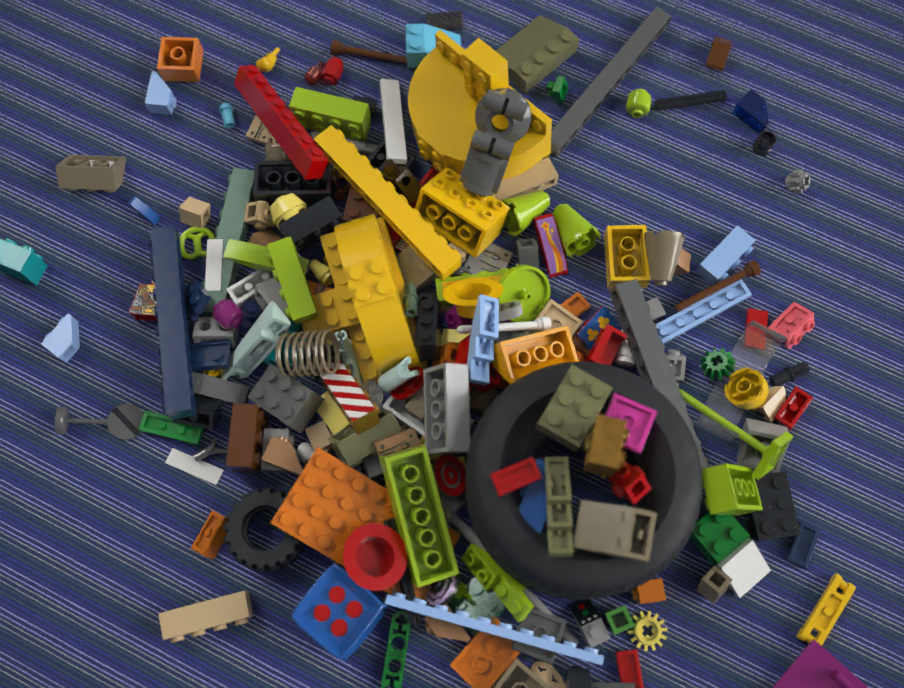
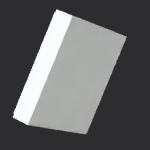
M747 538L717 564L719 569L733 579L730 587L739 598L771 571L754 541L750 538Z

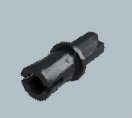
M801 362L793 367H786L784 371L770 376L769 382L772 387L780 386L787 382H794L795 378L810 371L809 365Z

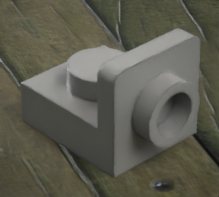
M669 349L665 354L672 365L671 370L676 380H684L686 356L680 353V350Z

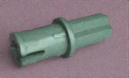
M409 282V284L404 286L405 295L403 303L405 304V315L407 317H415L418 314L417 303L419 297L416 295V286Z

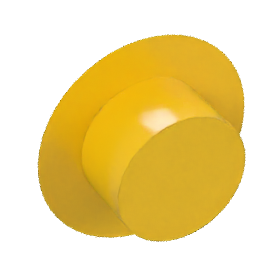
M474 277L449 284L443 290L442 295L446 301L456 305L458 315L465 318H474L478 296L482 294L498 298L503 293L504 288L496 280Z

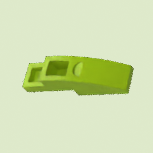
M470 544L461 560L486 591L492 589L518 622L523 621L534 607L523 592L526 586L507 574L491 558L487 551L475 544Z

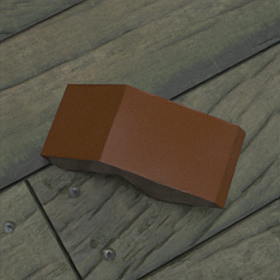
M715 35L705 66L723 71L732 46V40Z

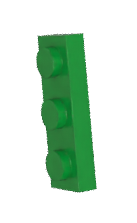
M145 411L138 430L199 445L205 428L175 423L166 415Z

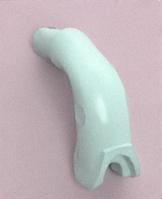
M341 330V334L337 331L335 335L338 339L340 355L342 356L340 361H343L344 366H349L353 374L352 377H357L362 386L361 390H364L352 342L348 339L346 331Z
M406 357L398 365L379 377L378 390L381 393L388 394L411 378L420 375L417 370L410 371L408 369V365L412 363L411 358Z

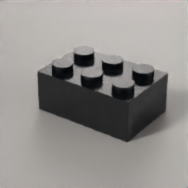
M328 196L280 223L278 226L282 237L287 238L291 236L297 252L301 253L308 248L307 245L313 242L315 244L320 242V236L335 232L334 226L342 224V215L331 197Z
M786 471L768 473L759 480L755 478L763 510L745 514L750 539L754 542L801 535Z

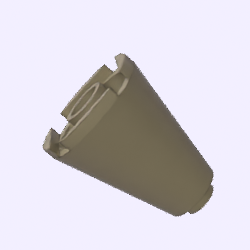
M654 230L644 233L650 278L652 282H655L656 286H667V283L672 282L685 234L682 235L681 232L660 230V233L654 234Z

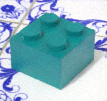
M8 238L5 240L0 239V271L37 286L48 265L42 261L43 257L34 253V249L26 245L22 247L17 246L16 242Z

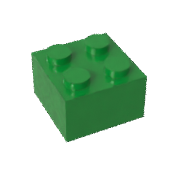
M707 511L696 520L689 539L707 560L714 565L720 563L750 535L732 515H711L710 511Z

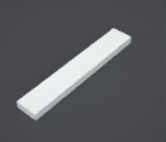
M380 79L387 160L392 159L395 164H406L407 153L399 80Z

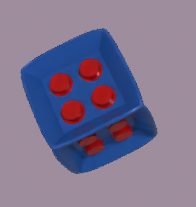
M335 562L304 595L294 609L291 618L321 647L344 662L348 660L349 656L368 637L389 608V605H386L372 590L365 589L356 584L350 578L347 571L342 568L341 564Z

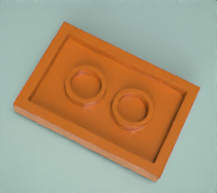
M493 615L490 618V624L499 626L501 621ZM479 631L450 666L472 688H490L520 652L511 649L513 640Z

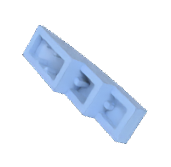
M482 294L478 296L474 313L467 364L468 382L486 385L489 383V363L494 361V340L499 338V299Z

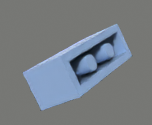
M737 225L698 266L696 272L711 285L726 279L729 275L727 271L730 268L734 270L741 263L739 260L741 256L747 257L754 249L751 246L755 239Z

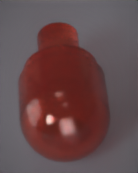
M319 61L316 66L310 67L305 74V81L310 85L318 83L325 64Z

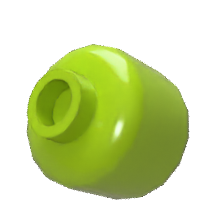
M635 89L630 92L626 102L627 113L634 118H641L649 113L651 95L644 89Z

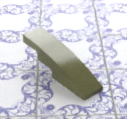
M544 457L548 557H573L572 498L568 457Z

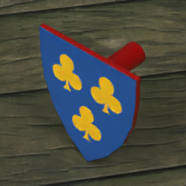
M602 305L589 321L584 322V326L576 335L592 348L602 327L609 324L616 329L618 328L611 313Z

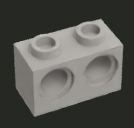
M198 317L199 321H195L192 334L194 343L230 340L233 344L231 349H236L240 331L239 327L236 329H224L213 317Z

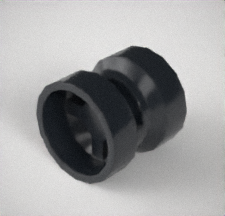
M762 131L752 145L753 152L758 156L768 155L777 142L776 135L771 131Z

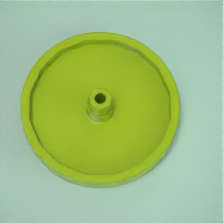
M530 265L512 267L499 280L504 288L501 296L497 298L499 299V304L520 301L523 309V314L517 318L509 319L511 321H532L538 317L549 302L550 284L548 278L536 267Z

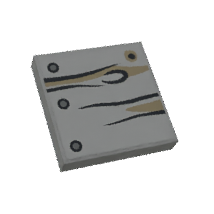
M491 243L477 258L469 255L463 267L468 269L467 273L470 275L478 274L480 271L497 272L499 269L507 268L513 253Z

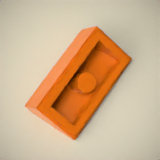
M212 510L191 548L210 559H214L224 542V537L227 536V532L224 531V524H228L229 519Z

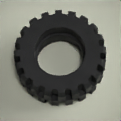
M255 489L251 494L246 493L242 495V500L240 502L236 501L232 505L234 507L232 513L228 511L226 516L229 519L228 524H224V531L227 532V536L224 537V540L229 545L228 551L231 555H234L238 563L256 571L274 572L277 569L288 567L289 563H294L298 559L299 553H303L305 543L286 532L282 542L271 550H260L253 546L249 539V527L252 520L265 510L277 512L287 496V493L279 489Z

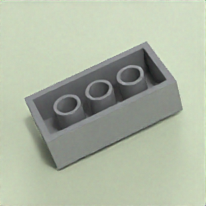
M444 363L423 369L425 446L427 447L428 455H451L469 451L471 417L469 414L468 364Z

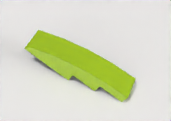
M228 240L223 255L224 259L262 271V269L270 272L275 270L274 264L269 262L266 254L269 251L268 247L239 240ZM299 257L304 273H306L309 260Z

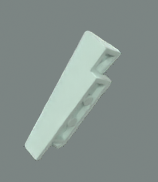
M271 301L231 354L229 369H223L221 379L227 380L229 376L239 375L240 378L248 377L276 347L279 338L277 335L290 326V321L275 302Z

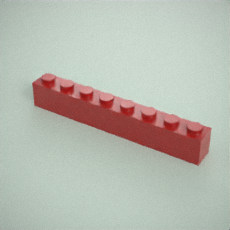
M254 65L239 66L234 82L235 87L304 179L322 178L329 161L259 69Z

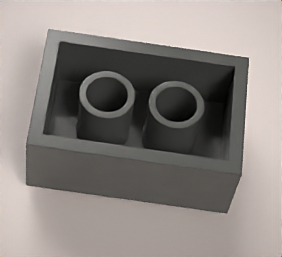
M272 364L269 365L247 397L299 433L303 432L324 401V398L294 378H285L279 369Z

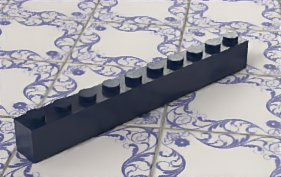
M175 225L151 228V236L148 237L153 251L150 254V261L154 265L151 277L153 283H155L153 297L157 301L154 313L156 319H158V325L155 328L156 334L160 338V343L157 344V351L159 356H161V362H159L158 366L160 374L163 375V381L160 382V389L162 394H164L165 400L162 401V410L171 420L196 416L180 236Z

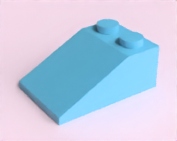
M406 24L407 68H417L421 61L436 47L435 34L439 30L461 46L460 35L427 24Z

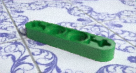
M404 611L396 612L391 619L381 688H385V686L390 684L391 678L386 679L387 674L390 676H400L399 681L394 679V687H402L411 627L407 612ZM401 614L408 621L407 624L402 626V631L406 630V636L401 633L393 634V629L398 630L399 623L395 622V620L400 618ZM395 637H401L404 640V646L400 650H396L392 646V640ZM392 659L398 660L401 664L398 672L393 673L388 668V664Z

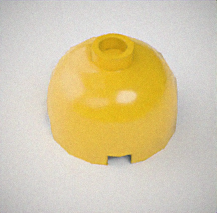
M747 367L732 373L729 377L731 380L724 387L727 399L733 405L745 410L755 409L762 405L767 399L769 392L768 383L759 371Z

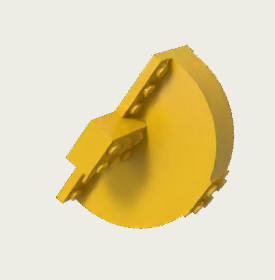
M439 30L435 34L436 47L421 61L413 74L408 92V107L414 135L420 149V156L426 161L429 160L438 172L448 167L461 175L476 129L478 130L475 123V111L479 101L488 90L513 88L509 85L508 61L480 38L464 49ZM528 100L527 102L531 109V123L526 134L519 141L515 142L502 180L527 171L551 153L552 119ZM499 114L492 118L493 125L498 129H506L509 126L508 119L504 115Z
M371 214L334 226L335 232L320 236L335 288L312 295L319 316L302 322L304 332L330 329L335 334V332H341V330L348 331L365 387L378 383L380 376L398 365L406 357H410L412 361L408 368L420 366L423 369L427 368L429 361L420 362L415 348L416 319L415 317H407L405 315V304L403 303L405 283L384 218L376 219L375 215Z

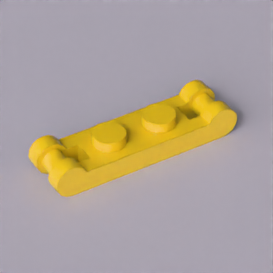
M835 573L804 626L797 633V638L808 643L814 639L822 646L855 591L856 586L850 582L846 583L842 580V576ZM838 587L842 589V594L836 591ZM812 629L818 632L816 637L810 634Z

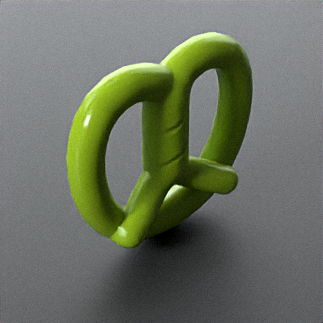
M191 227L185 230L180 236L181 256L188 260L199 256L207 257V251L202 250L201 238L208 235L209 239H216L213 232L206 227H202V229ZM186 238L193 240L194 253L188 254L185 251L184 243Z

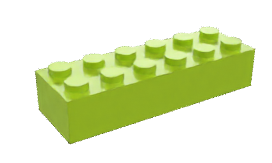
M419 445L379 457L399 536L403 540L407 551V566L412 584L419 588L459 574L427 447Z

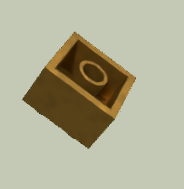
M597 414L591 428L583 471L612 477L615 471H619L620 467L623 466L625 452H621V449L624 447V443H627L629 436L626 420Z

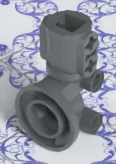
M510 88L488 90L476 107L475 123L478 130L476 129L459 180L464 188L475 194L483 196L497 195L514 144L526 134L531 123V109L527 100L519 92ZM495 115H504L508 119L509 126L506 129H498L493 125L492 118Z

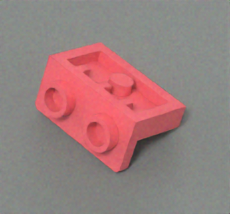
M793 302L768 327V332L785 341V348L790 349L801 341L802 336L806 332H810L815 325L814 312Z

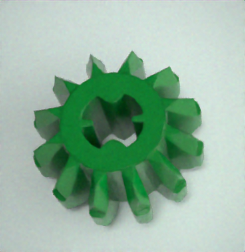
M714 347L712 353L706 350V357H701L702 364L700 368L704 371L705 377L710 376L711 381H714L717 377L722 382L723 376L729 378V372L735 371L733 366L736 364L735 359L732 358L730 351L725 353L723 347L720 351H717Z

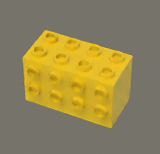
M446 167L421 188L415 208L420 212L421 218L425 222L428 221L432 224L435 232L474 258H477L500 235L510 207L493 196H483L467 190L463 187L462 182L459 181L461 175Z

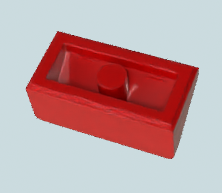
M795 386L773 418L779 425L787 427L788 431H790L813 397Z

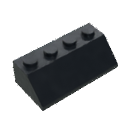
M255 161L253 183L255 202L265 201L271 206L278 197L292 193L304 201L307 206H312L328 196L333 200L332 164L328 161L322 178L304 179L292 161Z

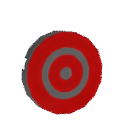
M443 455L433 461L432 470L438 492L440 491L443 494L442 496L448 498L458 496L465 489L466 470L463 464L453 455Z

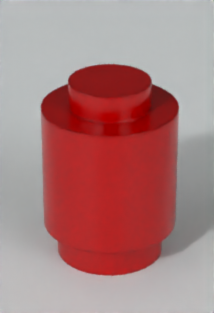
M331 57L327 60L321 74V79L326 85L338 84L344 70V63L341 59Z

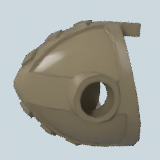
M272 138L267 139V145L264 149L265 161H291L280 145L272 144Z

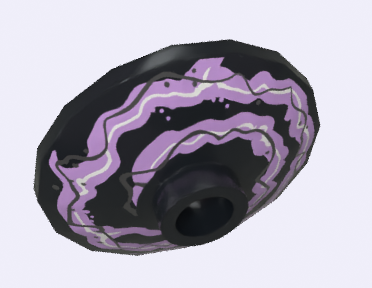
M459 574L430 584L426 593V601L429 606L435 608V604L444 605L450 601L459 587Z

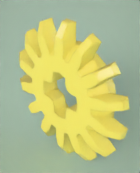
M641 611V618L638 619L636 615L633 616L636 623L634 624V630H629L628 634L635 635L630 640L631 642L638 640L637 648H640L641 644H643L644 651H648V646L650 645L654 651L656 650L654 644L657 643L660 647L663 645L659 641L660 638L666 640L667 637L662 635V631H667V628H661L664 620L658 622L657 618L659 615L657 613L654 617H651V611H648L647 616H644L643 611ZM644 625L646 627L652 626V636H643L644 630L642 627Z

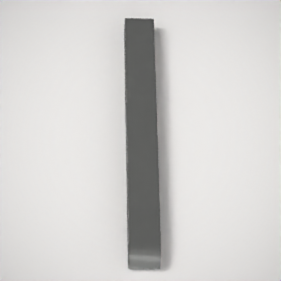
M656 7L551 130V154L558 157L666 29L672 19L670 14Z

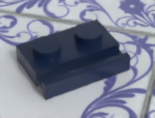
M193 279L185 289L186 311L191 320L198 322V315L204 312L211 296L200 281Z
M231 341L191 343L192 372L229 369L230 350L233 345Z

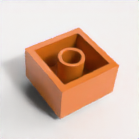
M161 37L157 70L163 81L200 82L204 50L198 38Z

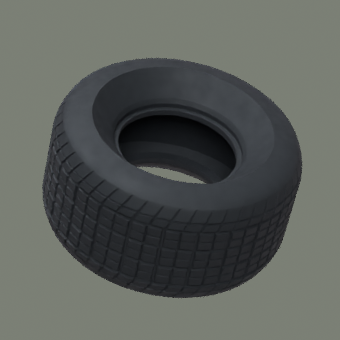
M565 362L538 369L518 379L503 390V393L501 392L484 412L470 442L465 474V496L470 520L481 544L485 547L491 558L507 574L523 585L546 595L574 600L595 599L620 594L643 585L661 573L681 552L693 531L700 510L702 497L701 462L695 441L683 417L674 405L650 383L628 371L611 365L595 362ZM571 365L613 387L598 414L605 415L614 393L657 411L641 453L637 454L626 448L621 449V452H625L624 461L632 467L638 466L644 472V477L651 487L635 504L627 500L625 505L657 513L649 562L639 563L578 548H573V557H548L546 520L539 534L530 526L519 511L523 499L519 496L521 488L499 497L490 478V474L530 458L540 445L551 439L535 428ZM572 531V541L574 540V535H575V532H573V531Z

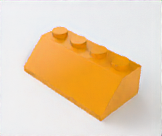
M567 325L494 344V361H492V364L512 384L523 376L550 365L579 362Z

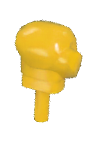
M278 47L273 52L266 54L265 57L256 61V67L260 72L266 73L272 70L277 61L276 55L280 51Z

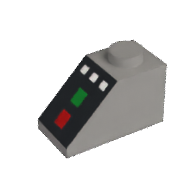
M590 599L581 600L569 606L587 647L592 648L611 639L602 618Z

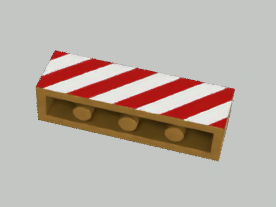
M340 361L339 367L333 375L328 373L322 375L320 373L319 376L323 386L357 435L380 423L378 417L380 410L375 402H370L371 398L365 389L361 390L362 386L357 377H352L353 374L348 365L344 366ZM334 363L331 364L330 371L333 370Z

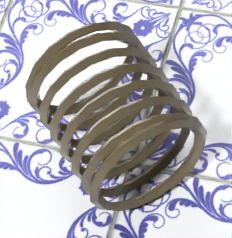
M330 329L314 330V332H293L292 334L282 333L277 340L275 348L277 367L285 378H296L298 375L300 377H305V375L310 377L313 374L319 376L320 373L322 375L327 373L333 375L340 363L338 339ZM326 334L331 339L335 355L332 371H330L331 351L328 340L325 337ZM286 337L288 339L285 344L284 360L289 374L284 372L281 362V347ZM289 343L292 346V371L288 360ZM324 343L327 350V365L324 359ZM303 346L306 355V367L303 360ZM318 347L320 352V365L318 360ZM310 348H312L313 353V367L310 357ZM297 350L299 356V367H297Z

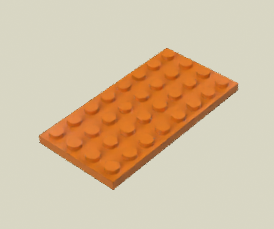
M316 447L270 523L344 566V546L348 537L355 529L368 523L383 524L384 520L395 519L386 488L321 448ZM447 526L452 548H454L461 534ZM399 581L392 587L384 589V591L391 595L393 592L402 594ZM412 584L416 598L425 600L430 584L419 588Z

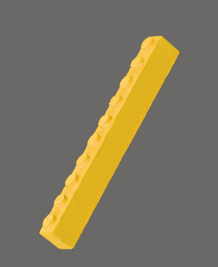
M330 125L314 138V142L336 170L384 218L442 281L461 267V255L456 249H451L447 245V240L442 235H437L432 224L428 221L425 222L421 218L420 212L408 205L409 202L405 196L399 195L395 191L394 185L382 178V173L370 165V161L365 155L361 156L357 152L356 146L345 139L341 130H336Z

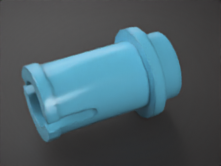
M223 103L219 108L224 128L227 129L233 128L236 125L233 116L234 108L229 103Z

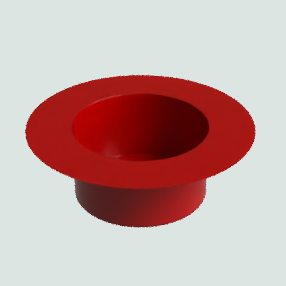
M368 523L355 529L348 537L343 550V561L348 575L356 584L368 590L380 591L392 587L400 580L407 565V551L403 540L392 528L380 523Z

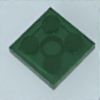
M476 577L469 581L446 603L455 614L457 610L470 613L469 618L477 620L478 616L491 619V622L506 609V606L492 589L486 591ZM466 627L474 637L481 632Z

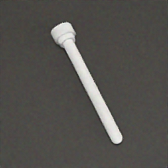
M548 316L539 317L535 321L499 323V332L531 329L539 332L551 330V320ZM472 325L459 326L457 332L459 334L471 333Z

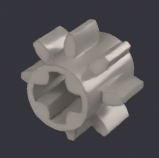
M793 170V173H789V176L786 177V188L789 191H793V194H802L810 186L809 175L803 173V170Z

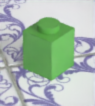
M626 605L604 614L612 635L634 627Z

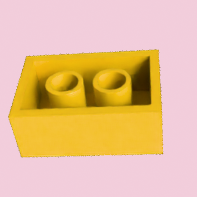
M646 225L606 227L604 232L607 289H611L616 284L634 279L638 280L642 288H647L651 278L644 241V233L647 232Z

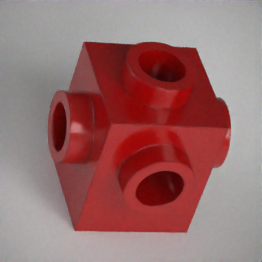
M625 461L619 471H615L612 477H608L613 485L611 487L612 491L619 498L624 497L633 504L651 489L644 477V472L638 466L632 467Z

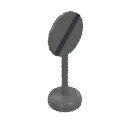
M122 404L110 412L108 419L69 418L67 407L58 406L55 414V432L57 435L65 434L69 423L107 424L113 436L118 439L129 440L141 433L138 429L144 414L135 405Z

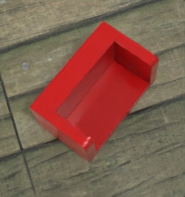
M609 324L601 328L585 362L611 365L621 343L627 340L628 335Z

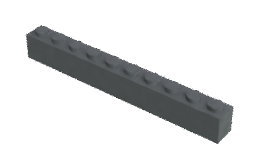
M637 279L616 284L608 292L623 332L628 335L627 343L639 375L643 380L659 390L678 410L695 441L701 469L708 468V460L702 452L700 439L694 431V423L688 415L686 402L680 394L678 381L672 373V365L666 357L664 344L658 336L657 325L652 320L650 307L643 296L642 286L638 283Z

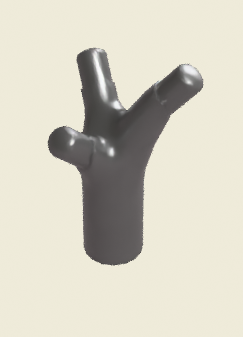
M214 438L210 445L193 454V457L198 462L209 455L227 454L228 451L215 448L217 439Z

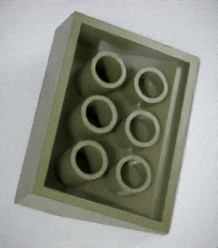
M539 15L498 48L496 52L508 61V79L526 94L577 51L579 38L566 26Z

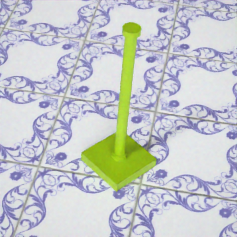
M679 388L680 394L686 403L762 453L761 456L763 457L752 473V476L758 480L775 467L794 437L786 431L772 441L770 445L765 446Z

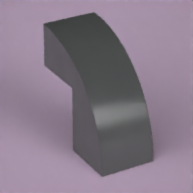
M535 238L515 240L518 265H530L540 269L538 245Z

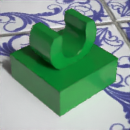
M558 76L556 82H548L546 89H550L548 94L554 96L556 102L563 103L569 87L565 77Z

